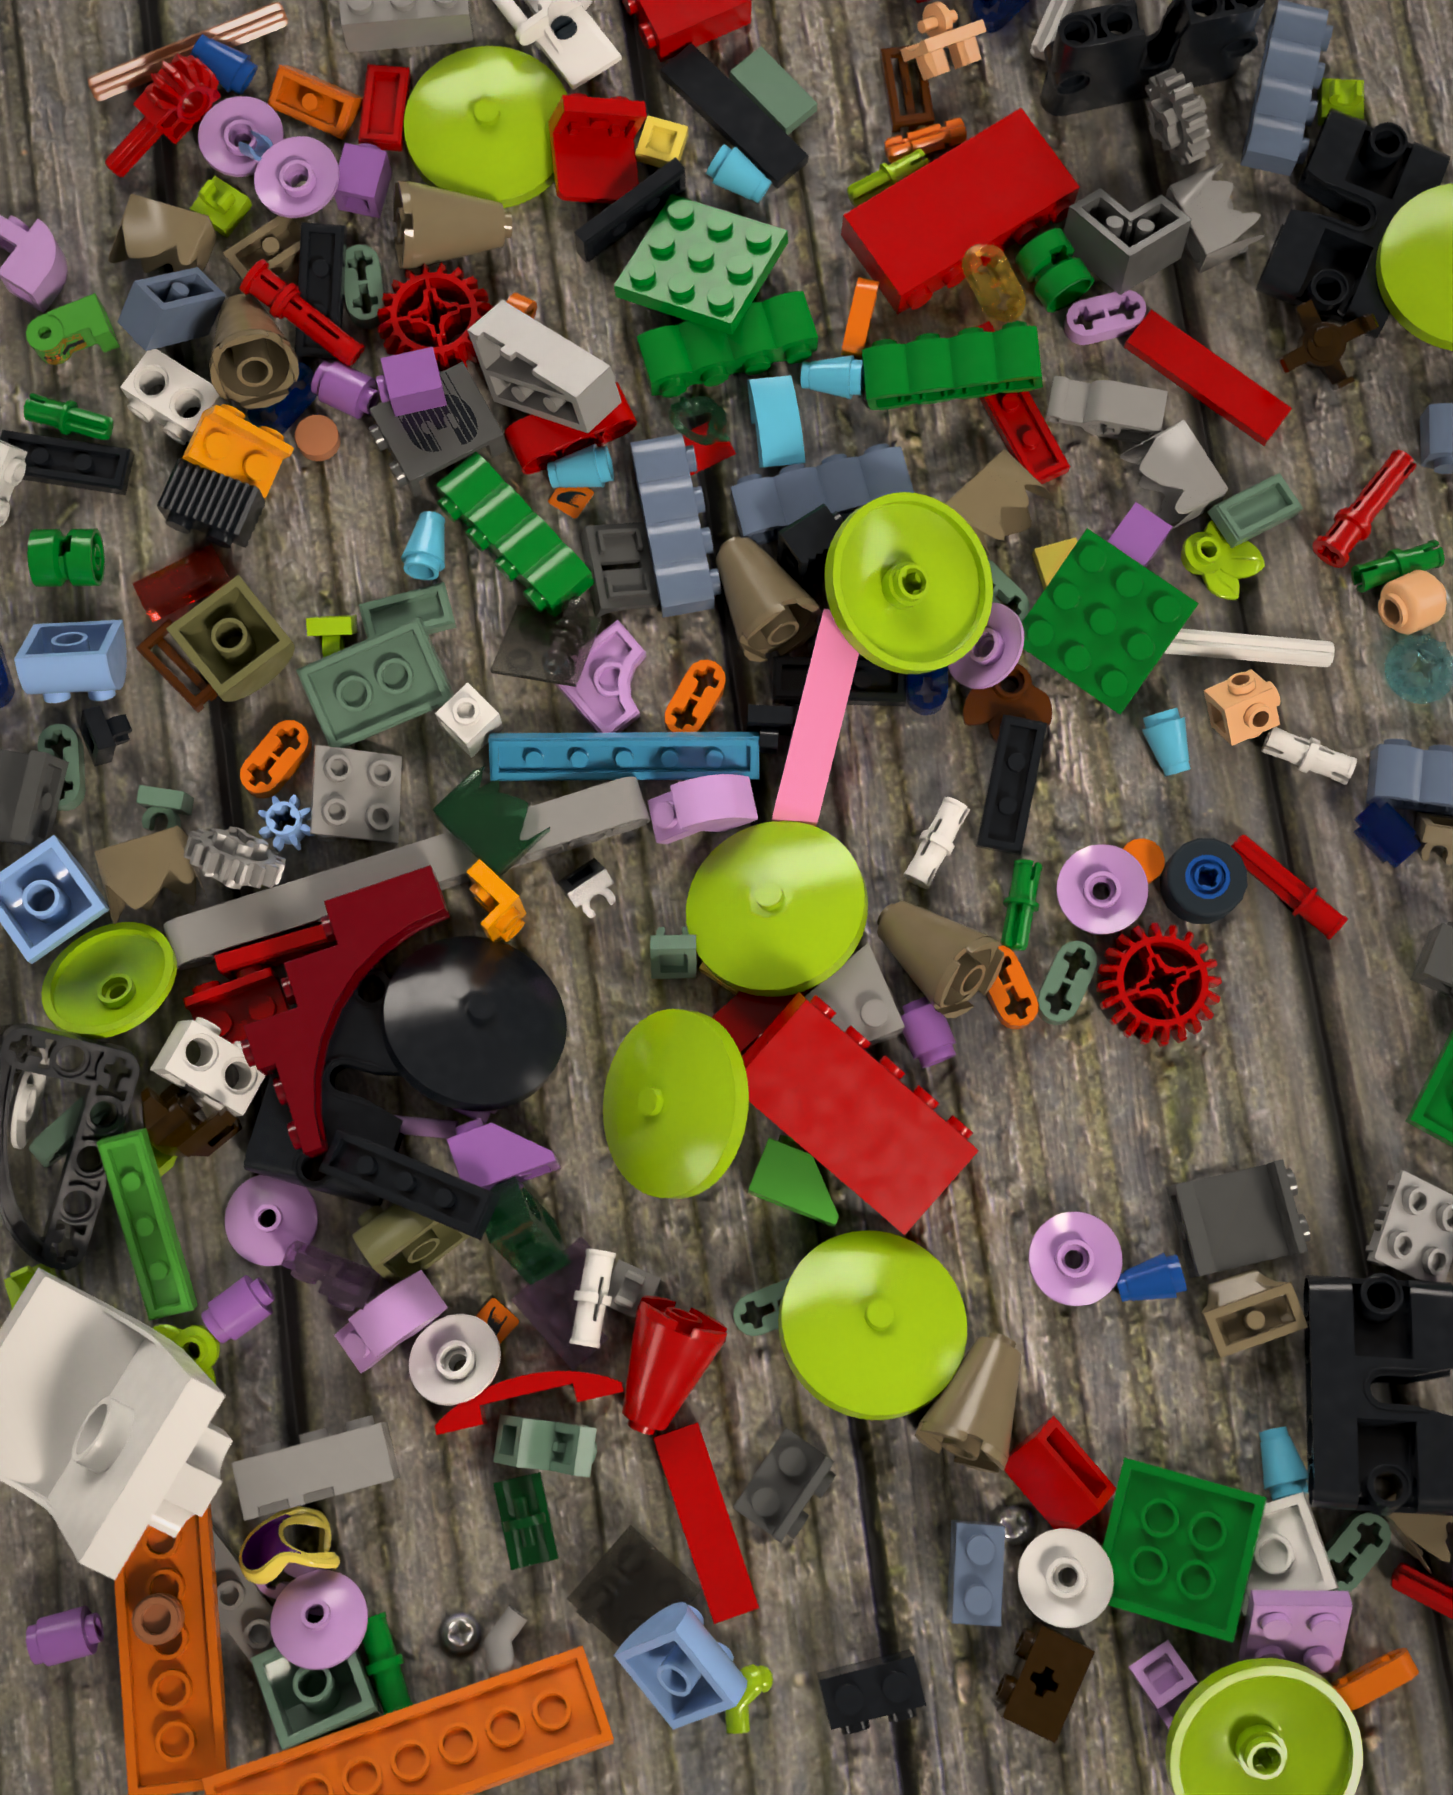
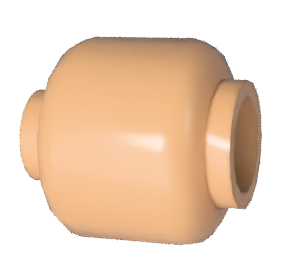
M1415 570L1386 583L1381 590L1378 602L1380 618L1389 628L1406 635L1437 623L1441 620L1446 610L1445 587L1435 576L1423 570Z

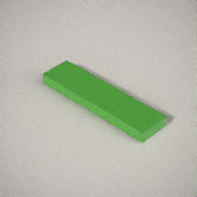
M143 1128L102 1138L96 1143L149 1321L193 1311L198 1306L147 1129Z

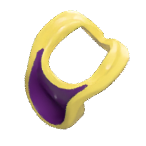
M297 1506L279 1511L252 1530L241 1547L239 1566L248 1581L262 1585L273 1581L290 1562L308 1567L333 1568L335 1570L340 1564V1559L335 1552H329L331 1547V1530L327 1517L319 1510ZM293 1524L319 1527L318 1553H305L289 1545L284 1538V1528Z

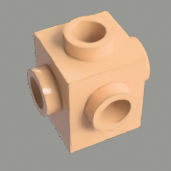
M1252 669L1230 676L1228 680L1204 690L1211 727L1231 746L1247 739L1256 738L1263 732L1280 725L1277 706L1281 703L1279 693L1271 681L1266 682Z

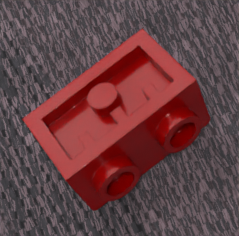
M254 965L240 970L236 973L237 979L220 985L219 981H210L198 985L192 989L193 995L183 998L185 1008L191 1012L194 1021L197 1017H200L218 1026L222 1030L219 1036L233 1045L235 1041L241 1042L247 1039L243 1025L290 1010L279 976L270 967L263 969L262 965Z

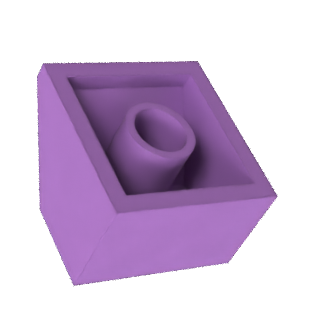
M482 1119L456 1127L457 1135L447 1138L460 1179L491 1192H497L561 1169L559 1160L553 1151L494 1123L483 1124Z

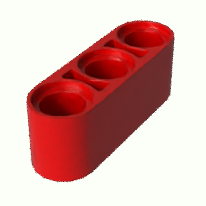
M616 382L622 402L589 433L532 414L508 426L504 435L522 473L527 475L538 473L547 469L548 462L555 461L593 444L599 447L632 431L637 425V420L619 383Z

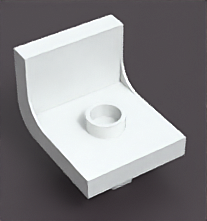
M38 1267L0 1329V1481L27 1495L53 1516L80 1564L115 1580L148 1525L175 1538L189 1518L194 1515L202 1517L223 1482L220 1477V1470L226 1452L233 1442L223 1429L210 1423L226 1395L194 1360L172 1340L130 1315Z

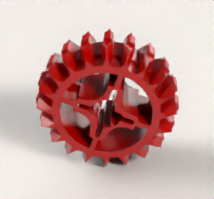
M441 262L437 272H430V268L423 263L421 267L422 274L415 276L412 271L407 269L405 273L407 282L402 283L393 279L391 286L394 293H383L382 302L385 304V307L379 308L377 313L379 322L382 323L378 327V333L380 338L385 340L383 346L387 354L397 355L429 348L415 343L417 341H427L434 346L433 349L439 371L443 372L461 362L467 368V360L479 364L467 330L490 311L493 305L487 303L489 301L488 293L484 288L478 289V281L473 275L464 279L463 270L459 266L451 274H448L446 265ZM439 297L450 298L457 302H445ZM422 302L417 309L410 311L415 305ZM433 310L437 311L438 319H440V334L436 333L432 322L434 320ZM464 332L458 339L449 344L454 335Z
M1152 923L1149 926L1148 937L1140 926H1136L1131 930L1132 940L1121 934L1115 940L1119 950L1109 947L1104 953L1106 959L1112 964H1101L1097 970V973L1110 979L1099 982L1096 985L1097 992L1110 993L1111 996L1100 1003L1101 1009L1107 1010L1115 1007L1117 1011L1109 1019L1110 1024L1114 1026L1124 1019L1128 1025L1125 1027L1123 1035L1129 1038L1136 1029L1141 1030L1140 1043L1144 1045L1150 1042L1153 1033H1155L1156 1041L1160 1047L1166 1046L1169 1043L1170 1033L1177 1043L1184 1042L1187 1039L1186 1029L1194 1035L1202 1030L1198 1019L1209 1021L1213 1018L1214 1013L1205 1004L1216 1005L1220 1002V996L1208 990V988L1217 987L1222 983L1221 977L1208 976V971L1218 965L1217 960L1209 959L1204 962L1201 956L1208 950V946L1203 943L1196 949L1191 947L1189 944L1194 939V934L1190 931L1181 940L1176 938L1178 929L1173 924L1167 928L1164 936L1158 923ZM1153 950L1163 951L1175 956L1184 966L1174 968L1166 965L1160 955L1154 954ZM1138 954L1141 960V964L1138 966L1141 973L1140 982L1125 989L1124 972L1126 965L1132 956ZM1154 978L1157 981H1168L1176 978L1163 991L1160 988L1143 990ZM1192 980V1000L1186 1012L1180 1016L1176 1007L1179 1004L1177 988L1186 981ZM1139 1001L1149 1002L1155 1007L1158 1015L1163 1014L1165 1019L1149 1017L1140 1012L1132 1003Z

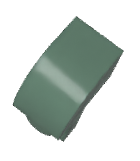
M500 1414L493 1462L519 1468L549 1470L573 1476L590 1477L592 1463L597 1454V1444L595 1441L597 1428L582 1424Z

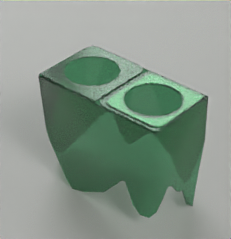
M483 766L480 769L473 770L433 808V813L477 859L483 861L498 877H501L550 832V827L528 840H520V834L528 811V803L518 797L497 793L500 788L499 780L491 781L479 788L482 781V771L485 767Z

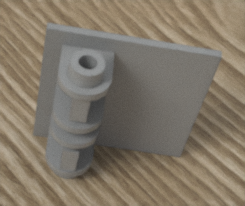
M315 745L310 834L318 835L317 840L323 842L336 841V837L398 844L402 756Z
M1400 1170L1399 1173L1395 1174L1394 1180H1388V1190L1383 1202L1388 1207H1379L1378 1212L1385 1215L1384 1220L1375 1219L1374 1225L1381 1229L1380 1231L1374 1230L1370 1244L1366 1246L1365 1251L1369 1253L1367 1261L1380 1267L1387 1265L1419 1281L1445 1282L1453 1259V1195L1404 1170Z

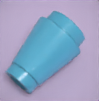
M724 144L706 171V174L714 179L712 184L753 200L757 204L762 200L772 183L736 146L731 149Z
M854 355L802 363L801 388L852 399L853 395H863L865 385L863 360H856Z
M593 444L547 463V471L552 488L604 487L605 482L614 481V469L607 446L597 448L596 444Z
M432 511L420 513L419 519L401 556L405 573L415 579L434 580L439 576V572L445 568V518L441 514Z
M1178 708L1144 717L1143 721L1146 729H1143L1142 732L1161 769H1163L1164 776L1190 770L1185 717L1180 718Z
M1278 1427L1260 1432L1264 1490L1270 1491L1272 1501L1301 1492L1307 1494L1308 1472L1291 1436L1288 1434L1287 1427Z

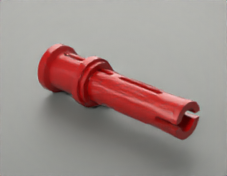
M264 259L256 262L241 282L239 290L243 294H252L270 308L269 313L271 316L279 319L286 318L343 364L352 367L364 352L365 346L362 343L357 342L300 297L301 291L299 287L294 283L287 284L269 269V263Z
M1394 450L1353 504L1340 509L1334 516L1335 523L1327 533L1314 540L1312 544L1313 551L1323 562L1335 568H1343L1349 562V553L1357 543L1369 537L1372 528L1371 523L1374 521V518L1397 492L1405 479L1416 469L1417 465L1413 463L1414 459L1408 453Z

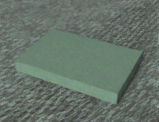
M417 617L296 669L330 747L346 748L440 708L454 696L421 617Z

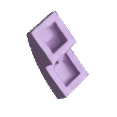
M1166 1640L1128 1668L1169 1730L1176 1711L1187 1695L1197 1686V1680L1170 1641Z

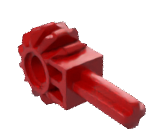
M177 53L171 63L162 60V68L158 73L150 74L153 83L148 85L144 89L145 91L133 103L144 115V118L106 158V166L116 176L124 177L162 134L176 145L192 129L194 123H201L205 114L213 107V102L221 97L217 90L219 81L216 79L215 74L199 58H195L193 55L183 57Z

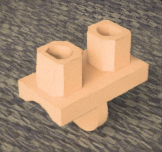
M940 1L928 4L924 8L922 20L918 22L917 27L920 33H927L930 38L901 49L904 62L916 58L918 68L925 81L950 71L944 52L945 47L949 49L955 69L981 60L976 36L987 32L983 19L953 29V23L958 19L956 11L953 9L949 10Z

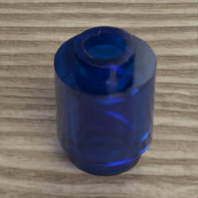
M1374 801L1354 819L1359 827L1353 833L1382 863L1387 861L1394 869L1422 845L1414 837L1417 832L1388 802L1379 807Z

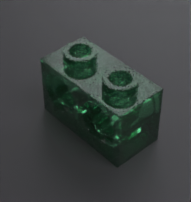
M516 1176L495 1185L489 1190L500 1195V1199L485 1231L489 1243L530 1285L571 1263L555 1219Z

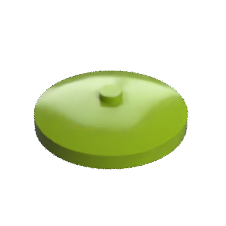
M479 46L455 52L428 69L419 79L409 96L404 114V136L412 164L428 186L501 202L503 208L522 204L545 191L555 181L548 121L562 95L568 94L558 77L545 64L522 51L501 46Z
M1453 183L1428 189L1409 200L1400 208L1383 234L1376 258L1378 287L1390 313L1398 323L1415 337L1430 345L1453 351Z
M900 492L884 495L864 504L851 513L840 525L831 541L827 553L824 576L827 601L839 630L848 643L864 658L881 668L896 673L922 674L941 669L956 662L966 655L978 642L988 623L992 608L993 579L991 567L977 534L954 509L935 498L923 494Z
M796 821L760 823L743 829L724 840L707 856L697 870L686 902L688 934L696 935V952L709 971L723 983L736 990L765 997L786 996L803 992L817 986L835 974L847 962L858 946L868 915V895L865 881L851 853L838 839L828 832Z
M682 1009L661 1010L647 1016L635 1025L626 1035L614 1055L607 1075L603 1097L605 1136L611 1156L621 1174L632 1186L644 1194L658 1198L683 1199L704 1192L724 1175L741 1145L749 1105L747 1075L736 1043L719 1022L697 1011Z
M870 1230L854 1231L835 1236L821 1243L810 1251L796 1267L786 1284L780 1302L778 1316L779 1336L789 1367L799 1382L813 1397L831 1409L847 1416L866 1420H888L918 1411L934 1400L950 1383L961 1364L965 1352L967 1317L961 1294L951 1275L923 1247L909 1239L892 1233Z
M1255 1658L1236 1662L1219 1669L1202 1680L1187 1695L1176 1711L1170 1725L1165 1747V1764L1169 1784L1174 1795H1354L1361 1777L1363 1747L1360 1730L1352 1711L1337 1690L1325 1678L1296 1662L1276 1658Z

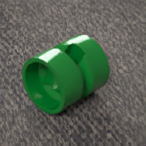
M1054 228L1038 235L1027 243L1015 258V263L1029 283H1036L1034 292L1048 313L1059 311L1071 305L1083 296L1094 282V278L1080 258H1072L1075 249L1061 228Z
M97 528L70 529L67 535H64L60 529H33L28 540V567L31 580L36 587H60L65 584L66 580H69L73 586H100L102 584L105 572V554L102 536Z

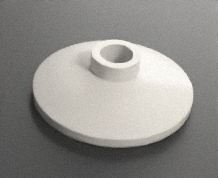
M43 1058L40 1064L46 1065L45 1060ZM23 1070L15 1085H12L8 1131L14 1148L23 1149L33 1133L44 1095L45 1075Z
M453 1314L434 1321L421 1332L410 1352L408 1366L414 1387L424 1398L439 1405H458L475 1398L490 1385L498 1371L501 1357L498 1338L491 1327L476 1316ZM466 1360L465 1365L461 1369L454 1371V1366L458 1361Z
M1059 1528L1042 1533L1026 1547L1019 1563L1018 1584L1026 1605L1039 1619L1056 1627L1075 1628L1092 1622L1105 1610L1112 1596L1114 1575L1108 1555L1095 1539L1075 1529ZM1066 1567L1072 1568L1077 1574V1581L1073 1586L1065 1584L1062 1580V1571Z

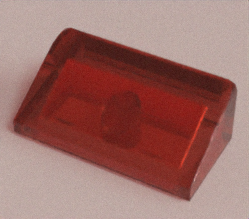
M210 544L132 584L146 614L152 622H155L217 591L231 579L213 545Z

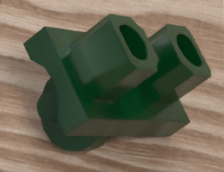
M537 1472L493 1483L511 1570L559 1559L542 1473Z

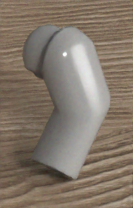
M510 1605L484 1641L487 1670L491 1677L522 1667V1664L514 1657L512 1641L528 1619Z

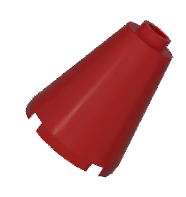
M644 1295L637 1306L622 1414L629 1419L627 1425L630 1428L643 1434L653 1435L655 1430H665L726 1342L728 1332H726L727 1328L725 1325L691 1307L690 1311L687 1312L675 1308L676 1301Z

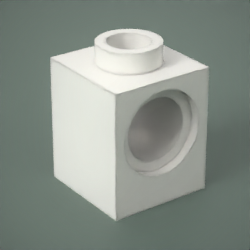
M468 682L435 713L440 727L471 758L489 742L490 733H499L504 728L499 713Z

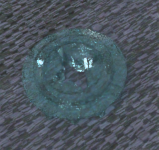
M1410 634L1397 642L1389 651L1385 661L1386 679L1392 690L1406 701L1417 704L1435 702L1444 697L1453 685V656L1447 650L1446 642H1438L1432 639L1430 634L1423 636H1412ZM1417 657H1420L1423 663L1436 664L1427 673V678H1424L1422 672L1414 673L1412 671L1406 673L1417 663Z

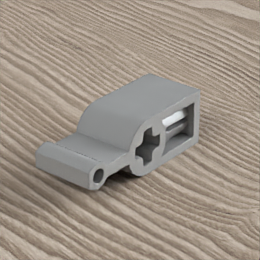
M1054 376L1045 421L1055 424L1064 423L1080 426L1092 435L1140 444L1161 432L1168 391L1110 380H1097L1092 383L1070 380L1064 376Z

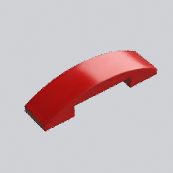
M547 1371L514 1377L491 1385L475 1398L456 1405L434 1425L436 1435L487 1424L484 1404L570 1384L574 1386L576 1401L581 1402L624 1392V1383L608 1376L581 1371Z

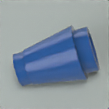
M204 34L197 40L190 54L195 58H199L215 74L219 84L228 93L233 90L237 94L242 95L254 78L258 68L256 64L250 61V55L212 38L210 39Z
M1161 1253L1123 1271L1117 1281L1122 1302L1177 1298L1176 1293L1187 1291L1177 1254L1166 1257L1165 1253Z

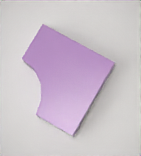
M616 620L549 673V677L596 733L622 732L640 717V712L631 697L630 685L635 669L646 658V652L619 620Z

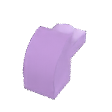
M0 215V247L11 253L0 268V278L10 293L45 313L65 284L67 277L65 256L51 231L41 220L37 219L32 227L29 228L14 216L6 219Z
M718 774L697 777L670 785L671 791L647 800L655 839L658 844H669L700 831L724 833L758 820L749 776Z
M420 1270L395 1284L362 1307L348 1319L350 1322L334 1336L358 1371L363 1373L373 1367L398 1344L422 1331L448 1307L423 1271Z

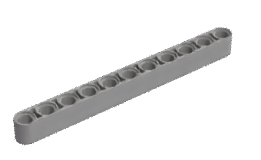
M632 776L624 777L179 916L167 921L163 927L166 938L176 955L177 970L193 969L216 962L214 955L322 924L321 917L328 915L324 904L325 900L429 865L432 866L436 873L441 890H445L470 882L467 871L478 859L483 861L494 873H498L632 831L649 823L650 817L637 778Z

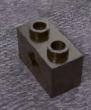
M1035 1621L1031 1630L1024 1628L1017 1641L1014 1655L1019 1657L1012 1675L1005 1673L999 1682L994 1696V1701L999 1702L996 1711L1002 1718L1056 1744L1095 1651ZM1045 1667H1047L1046 1674L1051 1678V1683L1049 1686L1040 1685L1037 1691H1035L1036 1684L1030 1680L1033 1672L1041 1674Z

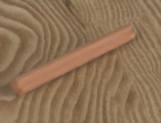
M273 2L92 75L87 79L88 85L97 101L105 100L152 81L153 79L150 74L158 73L162 68V60L171 63L177 53L183 57L189 56L195 43L203 34L210 39L212 38L233 48L287 26L288 19L280 2Z

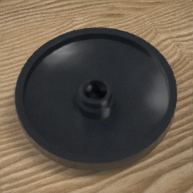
M477 936L444 938L425 945L411 954L393 975L383 999L380 1015L381 1033L385 1049L402 1077L413 1088L431 1100L465 1111L483 1112L504 1109L516 1105L533 1095L551 1076L560 1060L566 1041L567 1025L564 1006L555 985L545 971L534 960L518 949L497 940L491 941L489 938Z

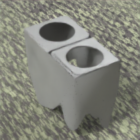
M1223 163L1170 185L1165 196L1166 199L1192 219L1185 248L1199 273L1246 252L1249 249V244L1265 236L1259 235L1232 243L1259 220L1261 214L1256 212L1242 214L1241 211L1233 210V203L1230 198L1234 188L1233 183L1212 180V176L1223 167Z
M1185 420L1120 455L1121 459L1140 465L1139 470L1143 473L1139 482L1141 488L1164 494L1165 497L1161 505L1162 511L1157 516L1168 524L1179 522L1171 530L1210 510L1215 504L1221 502L1228 490V486L1206 455L1207 453Z

